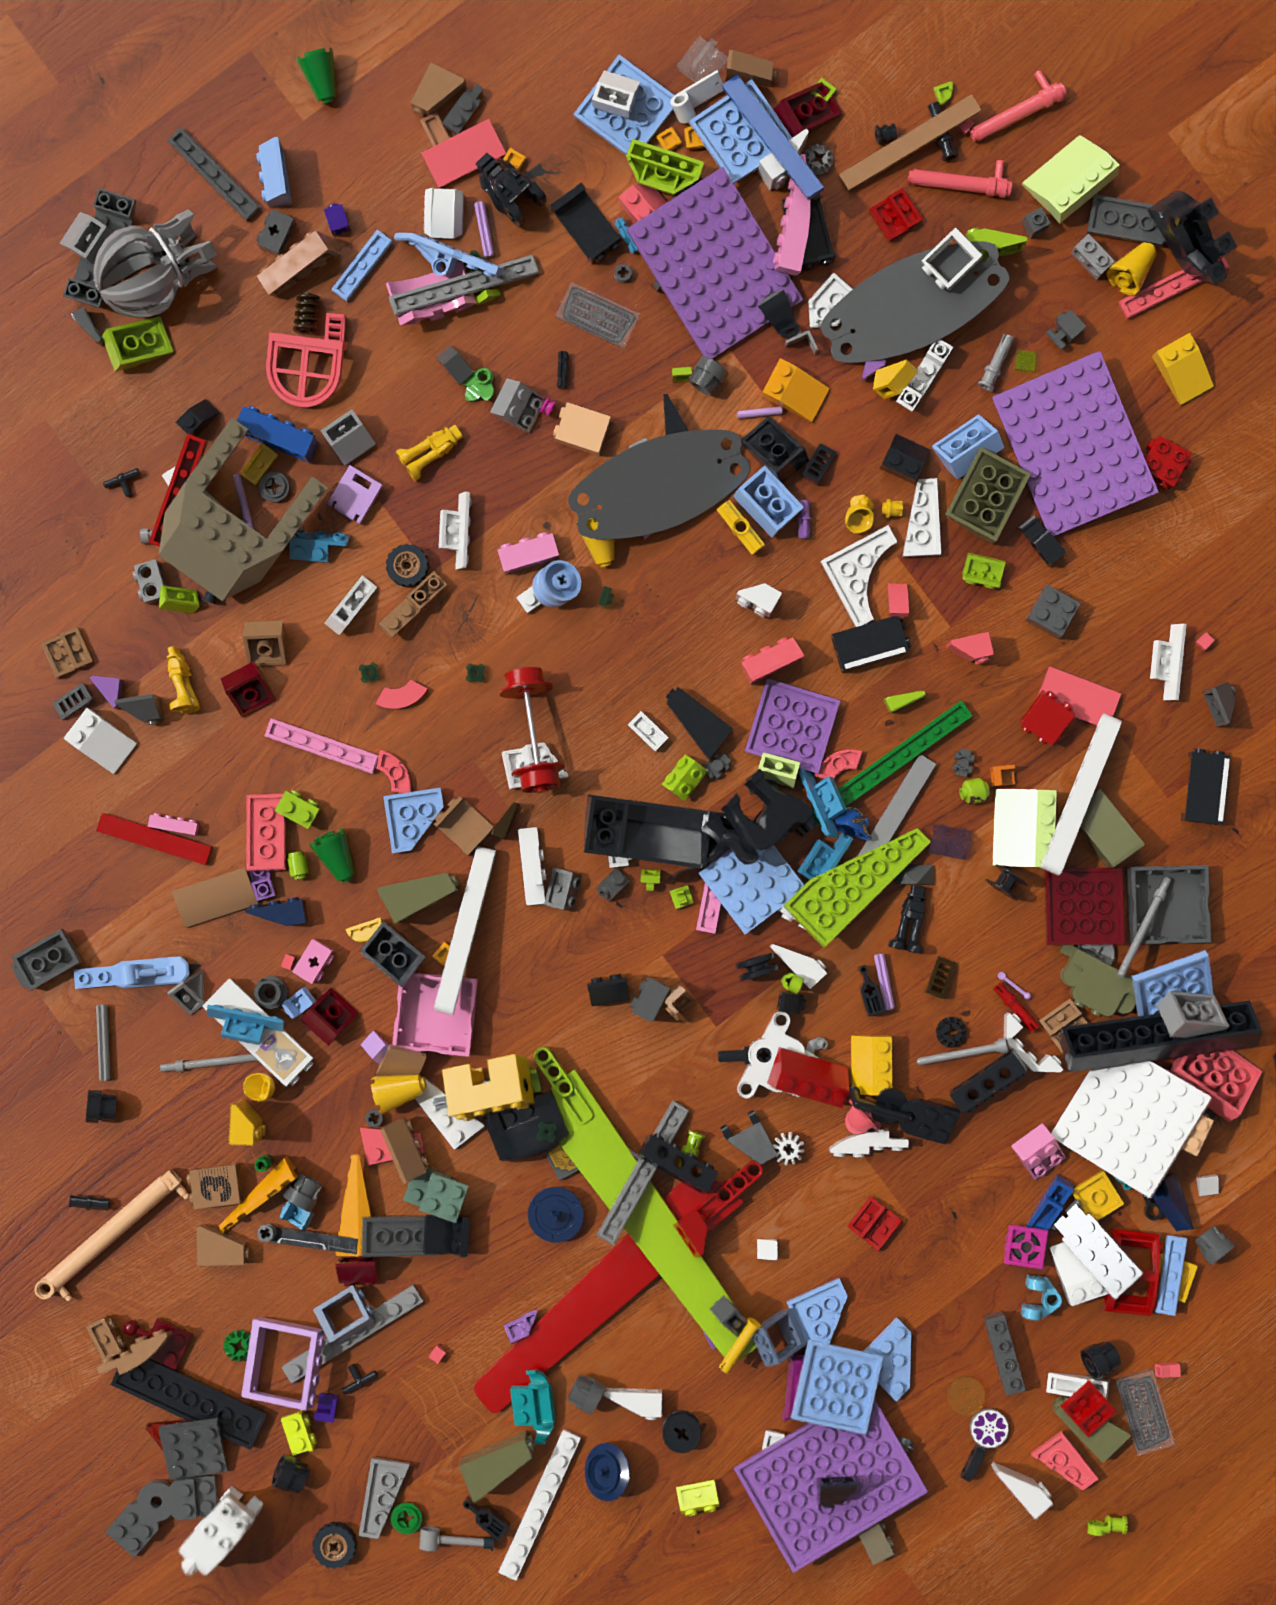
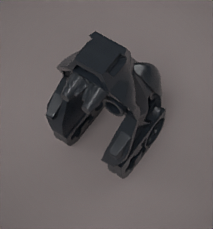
M486 153L476 162L475 165L480 174L479 183L481 189L489 195L495 208L507 215L510 221L518 228L521 227V224L525 223V220L514 200L523 191L539 207H542L547 202L546 194L526 175L517 170L510 162L494 158L489 153Z

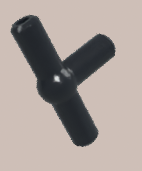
M136 468L126 473H120L116 477L103 482V485L108 489L120 484L125 497L132 496L127 480L139 476L140 470Z
M350 1365L348 1369L355 1381L343 1387L342 1391L347 1395L357 1388L364 1387L366 1383L378 1377L377 1371L374 1370L361 1377L356 1365Z

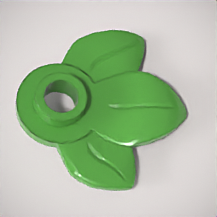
M481 368L477 372L473 371L474 374L462 384L467 387L465 393L466 401H476L480 397L488 401L494 393L492 386L493 373L487 368ZM482 376H487V380L482 381Z

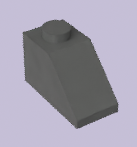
M723 1295L710 1308L718 1320L738 1338L747 1325L748 1319Z

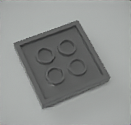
M218 1418L159 1427L170 1480L228 1472V1463Z

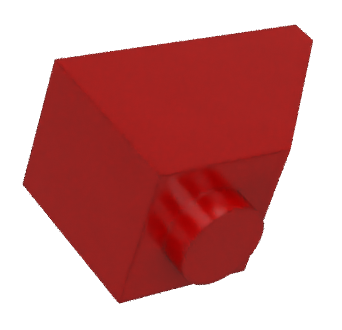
M697 1210L690 1212L673 1224L694 1257H699L703 1254L707 1232L706 1219Z

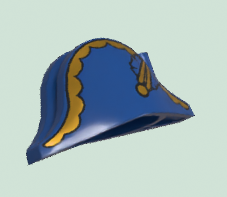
M846 807L847 810L833 819L837 831L864 840H871V835L867 831L870 820L864 818L863 813L859 809Z

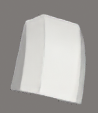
M426 189L424 233L434 238L454 239L461 236L463 230L464 192L457 189Z

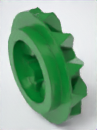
M235 1330L229 1333L223 1345L226 1356L232 1361L241 1362L246 1360L251 1335L243 1330ZM242 1339L241 1346L244 1349H240L235 1353L236 1347L232 1343L237 1344Z
M403 1502L396 1506L391 1514L392 1526L401 1534L414 1533L422 1522V1514L419 1507H416L413 1503ZM405 1511L408 1516H414L410 1518L409 1524L406 1523V1520L401 1519L404 1517Z

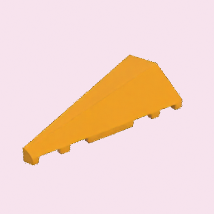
M352 1154L338 1236L358 1239L357 1253L350 1254L335 1251L336 1256H361L362 1217H371L359 1154Z
M288 1156L219 1225L222 1233L298 1177L293 1171L296 1167Z

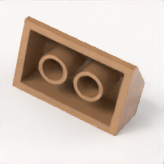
M406 1117L380 1129L403 1184L428 1171V1160L426 1156L421 1155L419 1149L422 1147L419 1139L414 1138L412 1134L414 1128L410 1120L407 1121Z

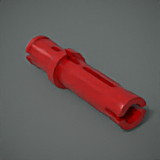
M1002 981L993 988V991L1004 1001L1003 1004L1008 1006L1021 1019L1030 1033L1035 1031L1034 1027L1037 1029L1040 1026L1016 999L1017 996L1012 994Z

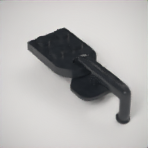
M852 1086L849 1088L853 1107L871 1113L875 1121L885 1124L898 1121L900 1128L905 1133L946 1145L961 1114L957 1108L925 1099L907 1101L902 1091L893 1088L883 1089L875 1103L860 1099V1089L858 1087Z

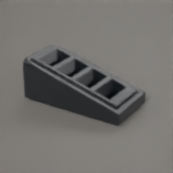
M820 443L801 477L818 486L837 452ZM820 450L830 454V457L828 458L819 453ZM818 456L827 461L826 464L818 461L816 457ZM813 462L823 467L822 471L812 465ZM809 469H812L813 471L819 473V476L817 477L816 475L810 473Z

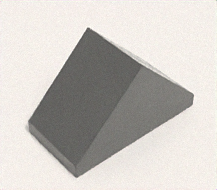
M451 345L436 357L459 385H462L474 374L468 364Z

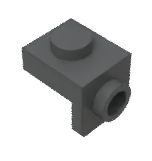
M615 868L596 887V890L601 897L610 901L629 880Z

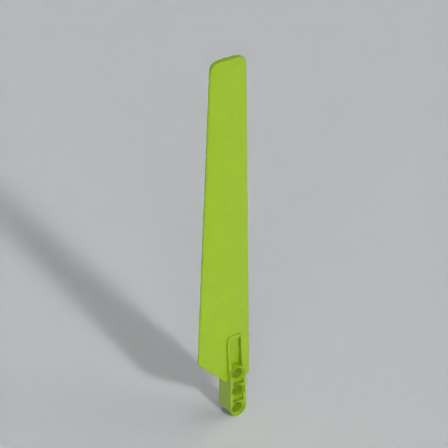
M539 1047L534 1053V1059L552 1085L551 1090L569 1132V1135L566 1138L564 1137L560 1146L606 1206L611 1209L638 1161L577 1071L574 1069L567 1073L549 1047ZM539 1051H546L548 1059L541 1060L538 1056ZM550 1067H557L559 1075L552 1076L549 1072ZM561 1083H568L570 1091L563 1092L560 1089ZM650 1181L625 1224L624 1229L725 1358L736 1342L737 1337L718 1320L710 1308L723 1295L732 1302V1300L703 1257L693 1256L673 1226L678 1220ZM753 1337L737 1361L757 1347Z

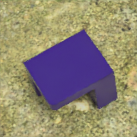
M320 1393L314 1420L333 1423L336 1419L339 1395Z

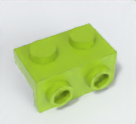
M968 553L962 578L969 584L975 585L980 583L990 589L1000 588L1006 562Z
M684 755L677 762L672 772L666 776L662 785L685 801L705 776L707 770L692 758Z
M291 790V792L285 791L275 812L310 829L317 814L322 810L318 808L319 804L311 799H308V801L301 798L302 794Z

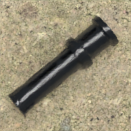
M939 102L929 104L928 109L932 118L942 112ZM949 132L937 140V145L940 146L943 154V161L952 160L959 155L953 145L954 138L952 135H949Z

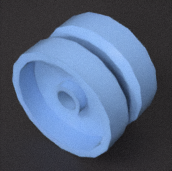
M557 560L537 572L533 579L532 588L534 595L540 603L547 607L557 608L577 596L581 589L582 581L579 572L572 564L563 560Z

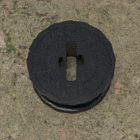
M995 864L996 868L1001 871V874L995 882L989 879H985V881L1004 895L1018 901L1011 894L1018 883L1024 886H1028V884L1006 868Z
M678 1410L669 1414L662 1427V1437L665 1445L676 1453L692 1451L698 1445L701 1437L698 1419L692 1413L684 1410ZM677 1428H679L680 1430L684 1428L687 1437L682 1433L681 1435H679Z

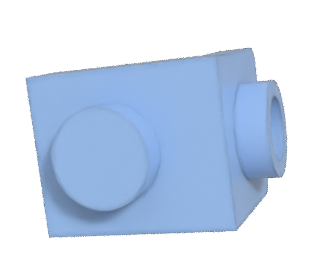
M305 986L281 1005L285 1012L294 1019L311 1007L316 1000Z

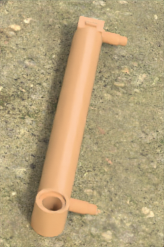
M172 1168L163 1176L158 1177L35 1285L37 1297L48 1299L57 1291L63 1298L70 1301L72 1296L63 1286L174 1189L184 1199L189 1197L186 1189L181 1185L182 1179ZM42 1284H48L51 1290L48 1292L43 1290Z

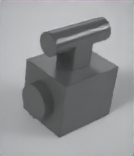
M1070 310L1067 314L1062 312L1056 318L1057 323L1054 325V328L1058 331L1057 333L1050 328L1045 334L1062 350L1066 346L1062 339L1064 338L1070 343L1086 328V325Z

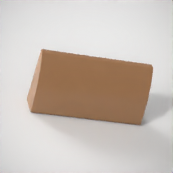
M246 867L172 891L185 928L250 907L249 905L259 904L256 900L251 884L252 880Z

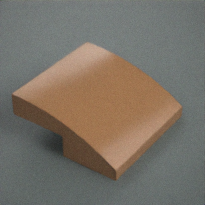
M78 627L41 642V646L56 679L93 662Z
M1071 999L1039 1020L1062 1054L1063 1051L1059 1042L1061 1028L1087 1024L1082 1013Z
M389 1044L385 1056H382L376 1075H419L426 1060V1053Z

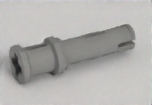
M1003 334L990 365L985 367L982 380L977 384L980 388L989 392L994 390L993 385L997 377L1001 375V366L1015 340L1011 335Z

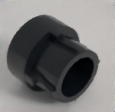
M88 1090L85 1123H99V1120H115L117 1095L101 1094V1090Z
M1109 1341L1097 1345L1092 1344L1080 1352L1087 1372L1095 1380L1109 1375L1115 1368L1121 1365L1120 1356L1114 1345Z
M283 1454L275 1468L271 1486L287 1492H301L308 1478V1465L300 1462L299 1459Z

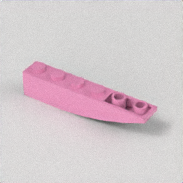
M801 154V155H800L801 158H802V159L804 160V162L806 163V157H805V155H804V154ZM790 178L788 185L790 195L789 197L787 196L784 208H787L786 215H783L781 220L783 230L777 239L779 250L774 255L773 264H775V271L797 276L801 272L808 238L810 200L806 199Z

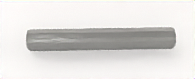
M103 1004L96 1006L99 1080L108 1081L111 1079L108 1006Z

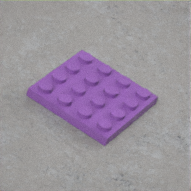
M767 678L745 752L762 757L764 752L800 762L799 769L802 768L818 774L840 700Z

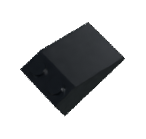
M769 416L741 439V443L762 467L766 466L782 484L809 461L805 448Z
M384 921L359 951L402 988L427 958L401 932Z

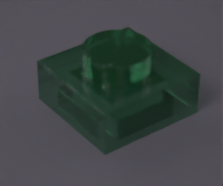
M604 586L598 604L599 607L606 609L607 604L611 605L614 594L611 593L612 588Z

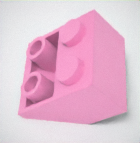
M1043 1123L1011 1146L1034 1180L1045 1175L1048 1170L1060 1164L1066 1158L1056 1139Z

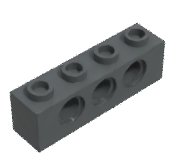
M998 1311L982 1316L1004 1393L1008 1396L1026 1391L1005 1315Z

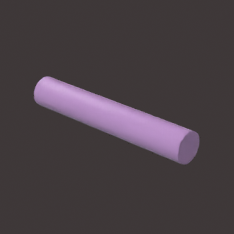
M782 406L737 411V417L740 419L782 414Z

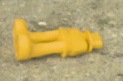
M453 425L449 429L445 427L444 430L433 432L423 442L410 449H398L395 453L404 466L407 465L408 473L416 482L420 479L421 470L426 465L439 457L442 458L444 454H448L463 436L456 425ZM431 447L432 451L408 464L414 457Z
M168 647L169 678L173 681L177 691V699L170 703V711H181V714L194 713L200 709V705L190 684L189 677L192 676L189 672L190 668L185 661L184 655L180 653L179 647Z

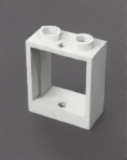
M955 227L921 262L924 265L922 267L924 272L928 276L932 274L937 279L935 283L942 290L946 288L950 291L983 257ZM954 240L972 260L948 283L930 262Z

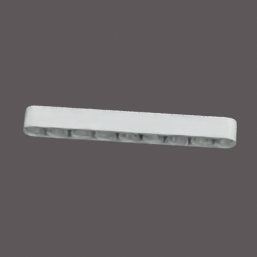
M1105 713L1101 716L1042 861V869L1058 876L1062 872L1121 726V720Z
M480 846L476 848L434 1011L453 1015L455 1012L493 868L496 850Z

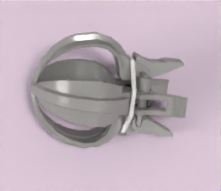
M189 209L177 214L166 223L153 224L154 229L150 228L147 230L140 226L131 225L116 230L105 239L95 259L94 282L104 302L114 311L134 318H144L160 314L169 308L175 298L178 286L182 287L183 285L186 287L193 278L217 268V265L212 260H209L217 256L211 241L184 248L196 236L190 223L195 215ZM194 253H200V256L193 257L190 259L188 258L190 255ZM151 263L158 264L135 277L108 288L117 281Z

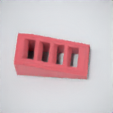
M326 313V340H332L330 339V336L340 337V340L334 341L345 342L346 315ZM341 321V324H333L331 322ZM331 328L340 329V332H333Z

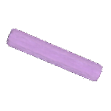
M479 201L474 205L484 257L489 258L494 256L485 203L484 201Z
M880 953L874 955L883 1005L885 1010H892L895 1008L886 959L885 955Z

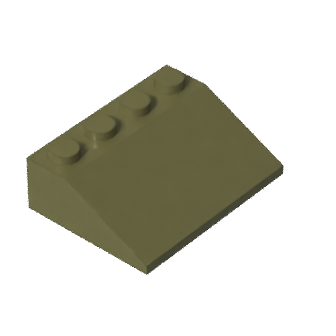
M980 447L945 516L973 535L993 544L997 541L1031 473Z

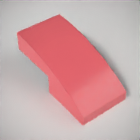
M888 583L889 616L908 617L907 584Z

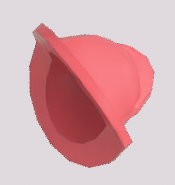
M850 1098L848 1102L852 1107L847 1112L845 1118L848 1131L853 1134H862L873 1128L878 1132L881 1122L875 1121L871 1113L854 1108Z

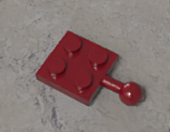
M160 1318L156 1319L151 1332L140 1328L135 1320L125 1322L123 1330L129 1336L136 1334L142 1337L146 1335L148 1339L154 1336V1332L164 1329L165 1332L172 1330L173 1334L167 1343L150 1359L176 1370L192 1333Z

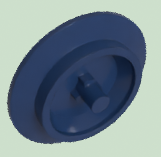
M549 1187L543 1189L530 1202L528 1208L529 1225L533 1232L545 1241L553 1243L567 1241L577 1234L583 1223L584 1212L580 1200L574 1193L565 1188Z
M601 1443L591 1450L585 1463L586 1484L590 1492L597 1499L614 1501L623 1495L629 1483L630 1468L627 1457L618 1446L612 1443Z

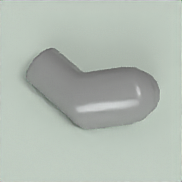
M824 1037L812 1039L808 1042L805 1050L814 1054L817 1050L826 1049L828 1041Z

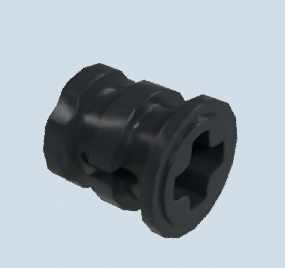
M891 123L890 126L885 124L882 127L875 125V139L878 145L881 144V141L889 142L891 139L892 141L897 139V130L894 123Z

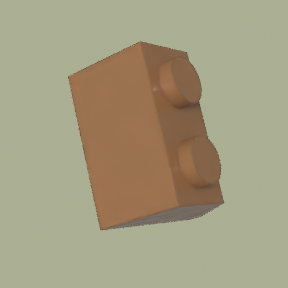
M283 620L245 622L243 641L247 663L255 661L257 666L286 665V635Z

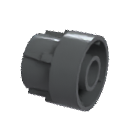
M701 356L689 380L691 385L697 390L712 396L716 389H719L729 373L714 360Z
M267 976L260 979L254 989L256 1003L267 1009L280 1007L287 1000L289 993L286 982L277 976ZM269 987H273L276 990V995L273 998L267 995Z
M300 1173L298 1178L288 1186L283 1197L301 1209L312 1212L318 1202V1194L323 1185L310 1176Z
M1215 1225L1195 1240L1201 1249L1202 1257L1210 1266L1236 1246L1229 1236L1221 1233Z
M581 1374L576 1379L568 1395V1401L576 1405V1408L592 1415L603 1395L606 1385L592 1377L588 1378Z

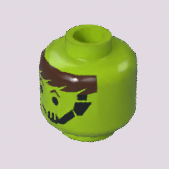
M974 778L964 781L959 793L962 800L964 799L967 804L972 805L984 802L987 796H989L990 791L986 781H983L981 778Z

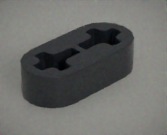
M977 1444L973 1447L961 1471L960 1478L968 1482L972 1481L985 1455V1448Z

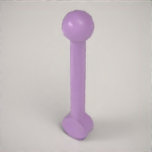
M1004 972L998 973L999 979L1005 980L1023 994L1026 1000L1031 998L1029 992H1025L1009 980Z

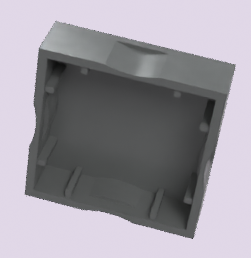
M1209 865L1126 867L1129 944H1132L1154 900L1153 895L1156 889H1159L1164 877H1168L1172 881L1166 891L1165 900L1160 903L1141 944L1211 943L1210 913L1208 910Z

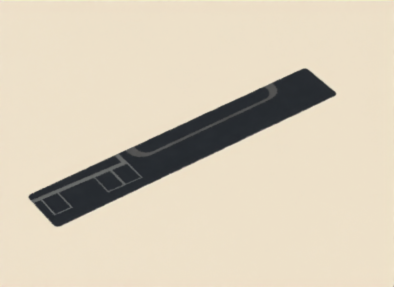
M277 1227L275 1239L269 1241L350 1254L357 1253L358 1243L356 1238ZM269 1229L266 1230V1237L270 1236V1233H268Z

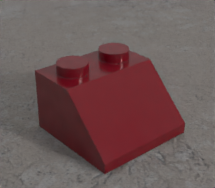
M255 661L220 678L224 691L241 717L276 700Z
M330 988L307 1010L300 1021L329 1046L354 1020L359 1012Z
M340 1257L335 1263L339 1284L344 1283V1286H355L356 1283L370 1286L375 1285V1282H378L380 1279L379 1257Z

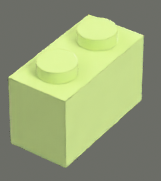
M763 752L758 769L762 770L765 779L794 789L800 762Z

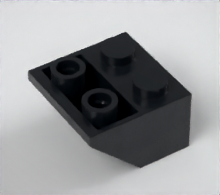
M621 973L610 975V979L603 980L602 977L592 978L591 982L587 984L591 1006L630 1000L626 976L622 977Z

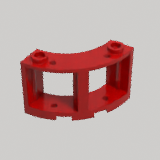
M1113 1229L1111 1236L1120 1246L1150 1248V1270L1142 1269L1145 1274L1138 1279L1140 1281H1149L1146 1297L1121 1295L1115 1300L1108 1292L1107 1295L1103 1296L1104 1311L1151 1316L1153 1309L1157 1308L1156 1294L1163 1243L1159 1240V1234Z

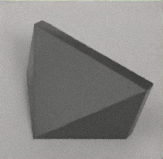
M907 865L895 877V884H933V865Z

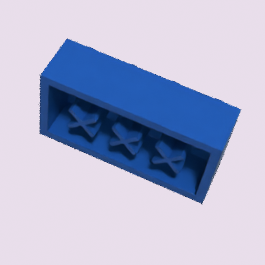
M242 407L237 421L249 430L244 437L261 444L263 443L268 447L306 463H311L319 445L312 431L305 428L299 430L295 427V424L288 421L282 423L277 420L276 416L269 413L265 416L255 407Z

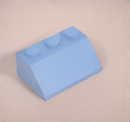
M274 137L259 146V153H256L258 165L261 164L262 171L259 172L260 182L264 183L265 189L262 190L263 202H267L269 208L292 204L284 148L279 137Z
M979 414L932 446L946 469L957 480L967 473L980 447L994 454L1005 448L999 432Z
M763 466L738 488L733 496L771 538L804 508L766 466Z

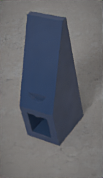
M299 897L287 899L288 903L280 904V900L268 902L269 906L262 907L261 903L249 905L250 909L245 910L247 914L285 926L308 923L305 900H299Z
M1177 1173L1166 1174L1153 1195L1154 1201L1176 1231L1194 1229Z

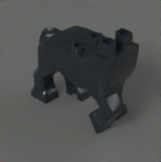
M1174 191L1148 209L1151 219L1163 235L1173 256L1187 274L1201 277L1204 281L1211 282L1213 285L1227 277L1225 266L1219 260L1236 248L1237 245L1229 231L1217 239L1213 238L1208 221L1216 216L1219 211L1212 197L1204 202H1198L1185 192Z
M758 769L744 783L748 787L750 795L756 794L764 802L763 809L753 820L748 819L744 815L740 806V797L736 793L721 808L735 830L726 829L718 813H715L701 827V830L708 833L719 845L729 846L740 862L751 865L759 860L760 855L794 830L803 837L819 822L812 816L815 811L809 805L791 794L780 792L777 783L765 779L762 770Z

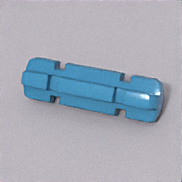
M623 217L617 219L615 225L618 230L620 229V234L626 245H629L630 252L632 254L638 252L626 231L629 226H626L625 219Z

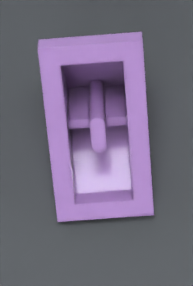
M373 1030L361 1043V1046L374 1061L380 1064L389 1044Z

